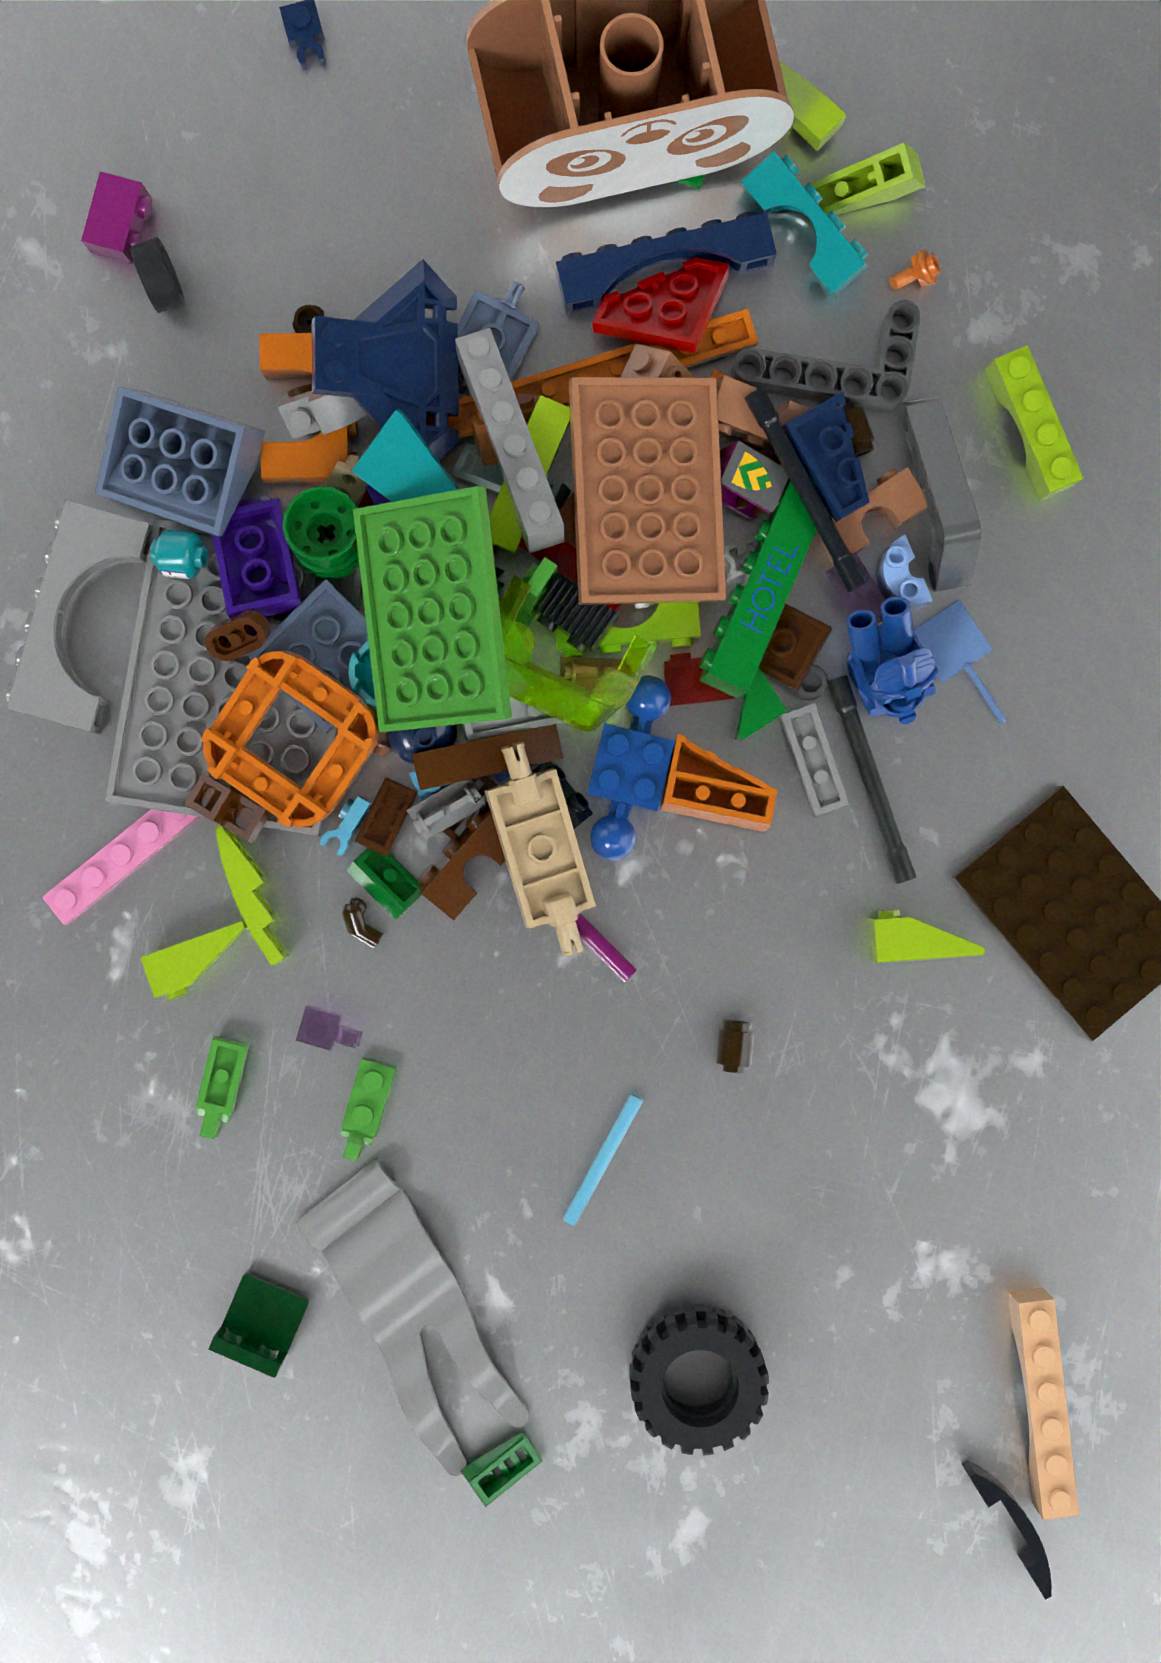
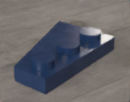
M843 391L782 426L835 523L870 503L861 463L855 457L851 438L854 434L851 423H847L843 407L846 404Z

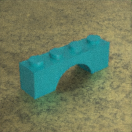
M773 151L741 183L768 215L778 211L792 210L804 214L812 221L816 231L817 245L809 266L836 297L869 268L863 260L868 256V253L855 238L849 243L842 235L841 231L846 226L833 210L826 215L820 208L818 203L823 198L809 182L804 187L795 177L800 170L786 154L780 159L776 152Z

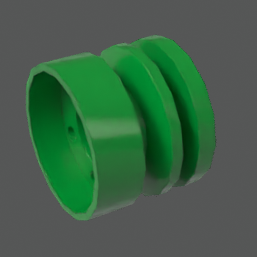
M317 486L302 491L291 500L284 512L282 527L286 541L302 567L308 573L318 578L332 580L348 576L360 567L353 509H357V506L347 494L334 487ZM325 537L330 539L336 538L333 542L329 540L323 541Z

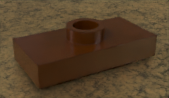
M385 777L354 842L388 857L407 818V809L412 807L418 792Z

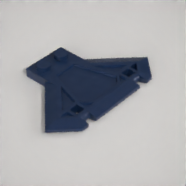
M424 259L354 320L314 316L312 319V394L354 398L381 429L394 411L400 409L405 413L440 461L459 443V430L448 428V417L459 416L458 357L455 339L458 338V323L447 321L446 311L457 310V296ZM425 309H432V319L425 318ZM426 415L433 416V426H426Z

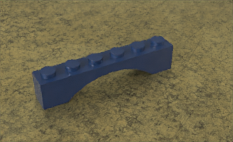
M748 211L739 214L735 220L722 222L720 219L707 221L701 225V228L687 231V228L684 227L675 228L668 231L666 236L652 239L651 236H641L632 240L631 244L617 247L616 244H607L599 247L596 252L582 255L581 252L569 253L564 255L560 261H556V274L565 313L570 314L599 307L603 297L614 291L626 279L643 269L660 263L690 260L697 257L728 263L729 270L741 274L773 266L777 253L767 212L757 214L756 211Z

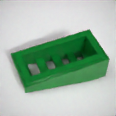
M522 1432L474 1460L460 1472L483 1505L487 1507L539 1465L542 1459ZM519 1448L527 1457L523 1461H520L515 1453ZM508 1457L514 1464V1466L509 1469L503 1462ZM496 1467L501 1471V1474L495 1476L492 1472ZM486 1476L489 1481L482 1484L480 1480Z

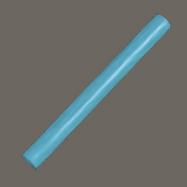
M630 1094L565 1213L563 1220L570 1225H576L639 1110L643 1100L638 1096Z

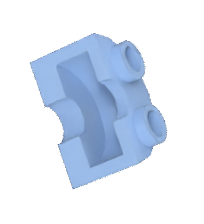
M905 534L885 549L879 559L875 574L878 588L885 599L896 596L904 597L910 602L911 609L925 607L933 600L924 578H915L909 572V563L915 556Z

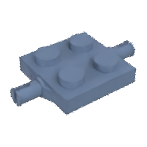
M512 281L504 300L491 298L475 290L458 323V338L487 328L491 329L510 382H512L540 327V322L523 314L517 307L526 288L522 284L518 286L516 281ZM463 379L458 392L463 395L465 393L467 396L470 395L465 379Z

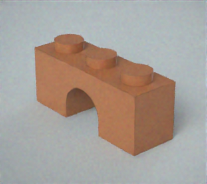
M725 375L716 379L719 436L730 437L732 434L742 438V443L749 447L753 446L763 449L764 446L774 450L744 399L747 395L757 390V388ZM792 401L780 404L776 408L782 426L810 410V408Z
M908 467L899 473L894 468L878 478L876 481L879 486L868 492L870 503L836 523L832 518L848 550L853 555L859 553L870 544L862 529V519L865 514L872 512L880 513L896 529L927 508L922 489ZM816 530L814 536L833 564V559Z

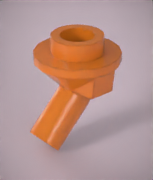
M922 249L910 258L911 267L889 278V283L893 290H897L916 280L923 287L937 283V275L941 273V268L934 253L929 254L925 249Z

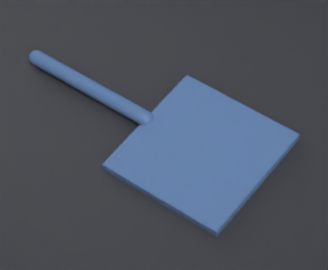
M958 600L915 628L914 633L922 646L931 651L939 670L937 677L941 683L965 668L999 722L1005 723V716L971 666L972 663L993 649L962 602Z

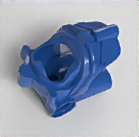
M896 596L888 598L882 603L881 615L883 623L877 625L875 614L869 610H857L847 617L846 624L851 651L847 655L846 665L850 678L868 713L872 717L881 714L898 717L900 723L906 725L915 720V709L922 704L924 699L936 693L933 681L936 679L939 670L931 651L922 646L914 633L910 602L904 597Z

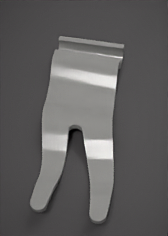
M377 1157L299 1218L297 1225L307 1242L315 1250L322 1251L353 1310L378 1344L387 1364L399 1403L412 1429L434 1454L444 1469L452 1476H459L462 1474L460 1471L467 1466V1458L442 1414L432 1387L421 1339V1331L425 1326L434 1325L437 1328L450 1356L466 1380L511 1426L515 1428L523 1427L528 1421L529 1411L491 1361L457 1278L430 1239L406 1192L397 1180L393 1181L387 1175L382 1166V1161Z

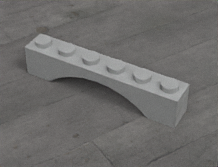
M487 328L456 338V351L461 371L492 442L529 554L563 543L564 523L491 329Z

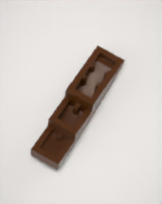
M552 724L412 754L419 789L422 791L456 782L459 783L509 772L501 748L508 745L512 747V744L524 742L530 766L564 759L557 726Z

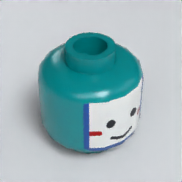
M172 529L165 530L159 537H156L152 542L150 551L151 562L157 567L160 574L166 577L182 579L195 578L201 568L206 567L209 557L208 549L206 546H203L198 534Z

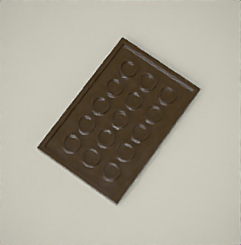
M1059 786L951 877L1088 1040L1093 1042L1161 984V900L1064 786Z

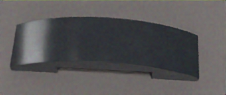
M968 1460L962 1463V1466L988 1508L1000 1500L1029 1546V1548L1017 1555L1044 1599L1050 1598L1052 1596V1582L1048 1559L1040 1537L1026 1513L1009 1490L988 1471Z

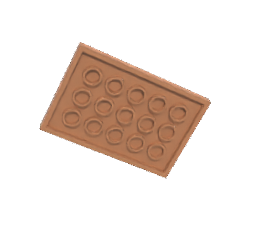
M571 377L569 380L579 605L725 601L726 580L716 378Z

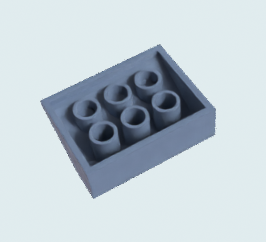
M118 387L95 494L216 536H222L257 467L265 430L143 390Z

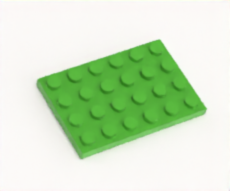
M475 486L353 509L379 733L511 719L512 714L486 487Z

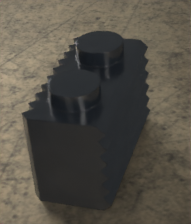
M558 573L534 608V612L539 615L536 620L537 623L552 633L557 629L569 636L566 643L582 654L587 649L594 654L619 619V614L605 604L579 605L578 585L561 573Z

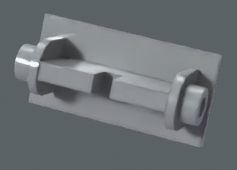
M473 780L450 784L407 809V812L413 820L412 824L416 831L426 841L487 804Z

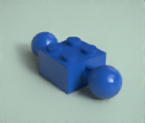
M644 675L634 679L626 690L625 703L629 712L633 715L630 728L626 729L604 724L587 795L611 800L608 815L600 818L594 824L590 834L592 848L600 857L606 860L615 861L623 859L632 852L635 846L636 832L629 821L632 806L655 812L658 811L675 741L650 735L653 721L662 717L667 712L671 703V693L667 684L662 679L653 675Z

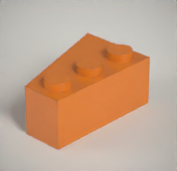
M678 733L670 759L660 810L766 832L771 826L778 790L744 770L731 766L719 759L718 755L709 750L705 751Z

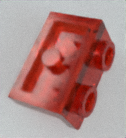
M678 653L669 655L670 661H666L662 665L664 682L671 693L669 707L738 699L699 680L704 670L699 667L702 657L691 659V653Z

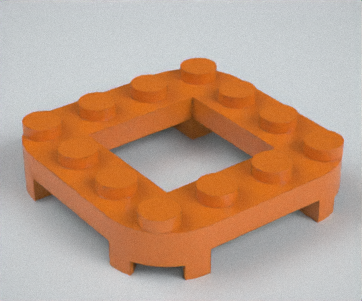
M291 651L268 652L255 657L246 666L248 669L222 711L212 726L205 729L201 742H204V757L209 767L207 770L215 779L222 778L279 818L278 823L287 827H307L324 820L332 813L375 749L379 739L378 718L371 705L365 703L366 701L301 655ZM282 690L338 728L337 732H339L303 787L245 748Z

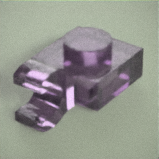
M307 1005L305 1006L296 1041L329 1051L333 1049L335 1041L342 1045L356 1048V1046L360 1045L363 1032L340 1026L341 1014Z

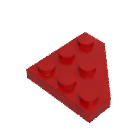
M694 257L682 262V268L667 275L661 271L638 281L637 288L619 294L618 291L607 294L603 297L592 321L593 332L696 353L729 277V264Z

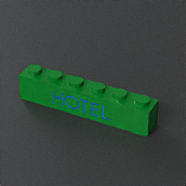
M791 481L785 485L768 521L763 519L754 536V539L759 541L754 552H748L740 569L745 573L741 584L735 583L728 596L727 603L731 604L727 616L722 615L715 626L713 635L717 636L714 647L713 649L707 648L699 664V667L704 669L699 679L700 681L735 698H740L746 694L751 686L816 532V528Z

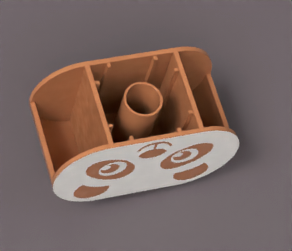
M492 0L475 15L466 31V46L500 193L505 199L518 205L530 207L567 206L716 172L741 163L766 150L781 139L793 123V108L787 97L765 0Z

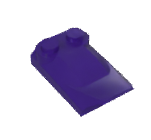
M267 494L240 500L223 535L216 536L212 534L226 613L229 618L246 610L256 611L267 617L288 612L301 604V590L297 583L291 548L286 541L282 528L284 514L279 498L272 499Z

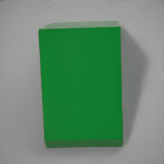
M760 668L757 669L748 692L743 696L735 740L742 741L787 711Z

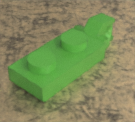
M218 1036L213 1037L196 1103V1108H198L197 1116L204 1117L200 1132L201 1137L210 1139L218 1137L221 1122L228 1123L230 1121V1117L234 1112L250 1044Z
M364 1057L361 1059L341 1125L342 1131L340 1136L348 1138L343 1158L357 1161L363 1143L372 1144L374 1137L378 1133L397 1067Z

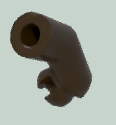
M351 898L342 909L347 932L375 949L384 933L366 924L363 914L367 908L366 903L360 898Z

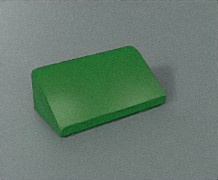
M367 848L347 869L348 873L395 920L422 896L417 887L420 883L391 853H389L388 857H385Z

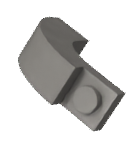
M312 391L281 400L277 406L293 439L320 430L325 435L368 415L354 398L312 394Z

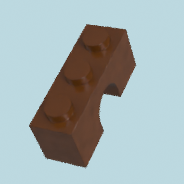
M488 806L483 812L478 809L470 816L465 824L468 827L465 833L459 839L456 836L453 837L443 848L442 853L444 856L436 865L430 864L418 879L421 882L417 886L420 893L452 920L457 918L477 894L473 886L464 880L463 870L465 864L472 857L478 855L489 856L500 866L506 861L492 813Z

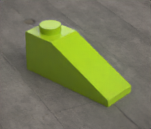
M905 142L811 182V185L823 198L818 205L826 215L831 210L836 215H841L886 203L926 187L918 153Z
M899 909L878 911V917L868 918L871 960L876 963L985 955V947L912 917L900 915Z
M245 921L140 957L154 998L166 995L167 1001L188 994L186 987L197 983L248 930Z

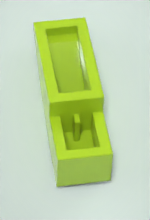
M779 61L787 97L792 104L794 113L793 123L788 131L790 132L795 129L818 151L843 126L846 114L807 79Z

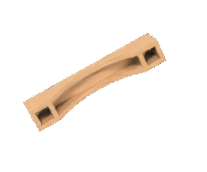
M1044 1288L1008 1292L1011 1323L1022 1369L1028 1410L1030 1439L1028 1472L1032 1504L1043 1520L1079 1516L1055 1299Z

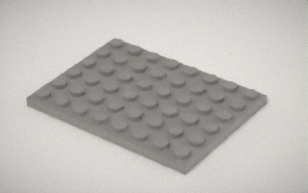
M156 518L153 521L104 801L204 817L184 805L202 773L215 779L207 770L209 767L204 757V742H201L205 729L212 726L248 670L246 666L252 661L249 657L252 652L232 661L218 660L208 652L205 646L206 635L214 625L229 618L226 613L211 533L179 522ZM168 529L190 531L200 536L203 546H206L208 549L209 557L206 567L201 568L195 578L166 577L160 574L157 567L152 564L150 557L151 545L153 540L159 537L163 531ZM291 550L297 583L301 590L302 603L325 579L308 573L298 562ZM360 567L348 576L335 580L326 579L359 611L362 594ZM298 606L288 612L265 617L270 624L271 633ZM282 690L245 748L303 787L337 736L338 728L334 727L328 734L325 733ZM222 778L215 779L220 783L228 786L229 788L235 790L236 792L240 793L241 795L247 797L245 794L237 790L235 787L227 783ZM270 813L263 825L265 828L320 836L323 820L307 827H287L278 823L279 818Z

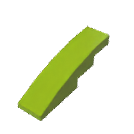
M540 395L527 427L547 478L570 424V408ZM504 480L489 516L492 544L515 554L522 539V533Z
M219 825L215 828L222 866L235 903L252 937L271 966L277 965L287 958L289 954L269 928L270 925L280 918L259 891L270 881L236 835L222 825Z

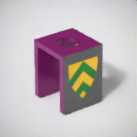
M739 440L720 450L722 504L749 520H754L757 517L752 515L754 505L767 513L773 512L789 478L784 468ZM738 496L748 501L746 508L736 509L735 503Z

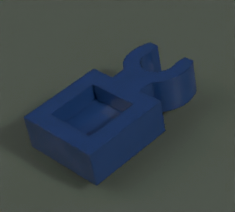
M304 0L279 7L290 47L299 46L297 49V59L303 70L307 69L305 59L311 53L318 56L321 65H325L326 57L323 48L316 42L325 39L315 1Z

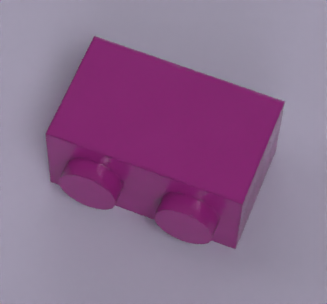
M99 172L81 242L91 253L130 264L133 263L130 247L143 242L142 225L144 219L149 218L152 210L151 195L142 182Z

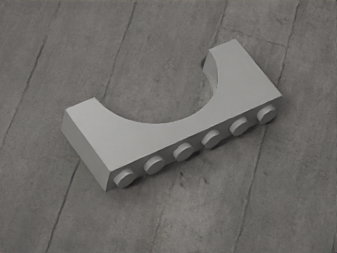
M65 500L64 507L60 508L56 514L55 528L57 532L54 542H51L46 549L45 562L47 567L44 577H40L36 584L35 597L37 602L34 612L31 611L26 619L25 631L28 633L25 644L19 648L16 654L15 665L18 668L15 679L10 681L6 689L5 699L8 701L6 709L100 734L109 700L87 689L72 670L65 649V622L74 597L93 575L106 567L118 563H146L152 525Z

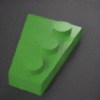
M545 557L540 565L534 562L522 580L525 582L523 585L525 588L513 617V623L521 638L537 615L534 612L535 606L558 575L557 565Z

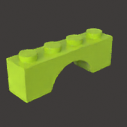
M1028 345L995 358L984 371L997 402L1006 407L1018 426L1026 452L1025 469L1038 500H1043L1073 487L1084 478Z
M698 602L659 603L656 611L644 623L630 628L613 626L598 649L601 650V654H617L622 652V647L636 645V651L658 649L657 643L672 642V648L693 646V640H699L701 637ZM559 629L556 630L558 653L565 652V657H583L587 655L586 652L582 654L567 644L566 641L569 636Z

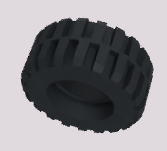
M694 1304L693 1310L684 1311L683 1306L673 1308L674 1315L669 1317L662 1313L655 1318V1326L652 1329L646 1326L640 1334L641 1342L635 1344L632 1351V1363L629 1365L632 1401H634L635 1412L639 1421L645 1422L646 1431L653 1438L659 1435L662 1445L672 1450L675 1444L680 1445L682 1454L693 1455L694 1449H702L703 1456L713 1455L714 1447L722 1445L724 1451L733 1448V1439L739 1436L741 1440H745L751 1434L749 1425L751 1423L759 1424L763 1416L761 1406L767 1405L769 1392L767 1384H769V1376L756 1338L750 1329L746 1330L744 1328L743 1322L734 1315L729 1318L726 1316L725 1310L714 1307L712 1311H707L704 1304ZM706 1350L722 1356L730 1365L732 1382L728 1390L720 1399L706 1406L692 1407L677 1402L667 1393L664 1377L666 1370L679 1356L690 1351Z

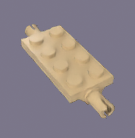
M524 742L514 743L512 747L508 745L501 748L511 779L508 780V783L486 789V797L525 927L531 929L544 924H550L552 927H555L562 956L574 955L573 950H576L577 953L584 950L575 922L578 919L577 915L586 909L595 907L596 904L557 770L551 768L539 773H532L525 752Z

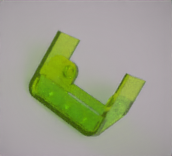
M514 574L499 604L509 696L580 730L592 731L597 729L630 700L656 647L635 634L618 670H610L603 673L598 678L592 691L529 662L528 660L535 647V637L526 625L515 619L532 586Z

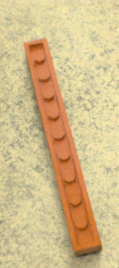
M747 308L711 319L696 353L637 342L512 381L511 385L516 396L520 394L542 395L567 406L570 405L569 380L571 377L620 378L635 344L669 351L686 368L740 352L746 348L756 347L759 342ZM471 394L459 398V416L448 417V428L459 430V439L473 435L469 415L477 412L478 408ZM426 415V426H433V416Z

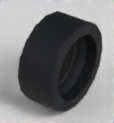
M159 237L131 246V255L137 273L157 313L183 305L185 299L180 282Z

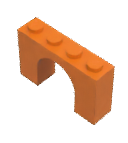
M312 333L259 334L260 371L266 379L312 380ZM358 421L325 435L320 432L315 437L305 441L263 442L261 447V479L267 485H323L338 461L345 462L350 455L358 456L357 452H352V438L358 437Z

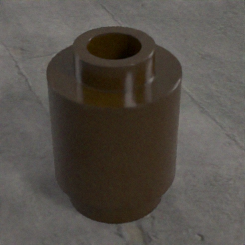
M854 403L844 405L847 423H851L854 434L851 440L855 457L858 458L874 450L872 442L875 439L864 408H855Z
M723 1020V1029H719L716 1063L723 1065L724 1072L744 1073L745 1067H752L755 1032L751 1031V1022Z

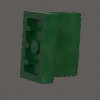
M245 1273L242 1276L224 1321L214 1335L208 1350L276 1378L309 1305V1299L250 1273Z

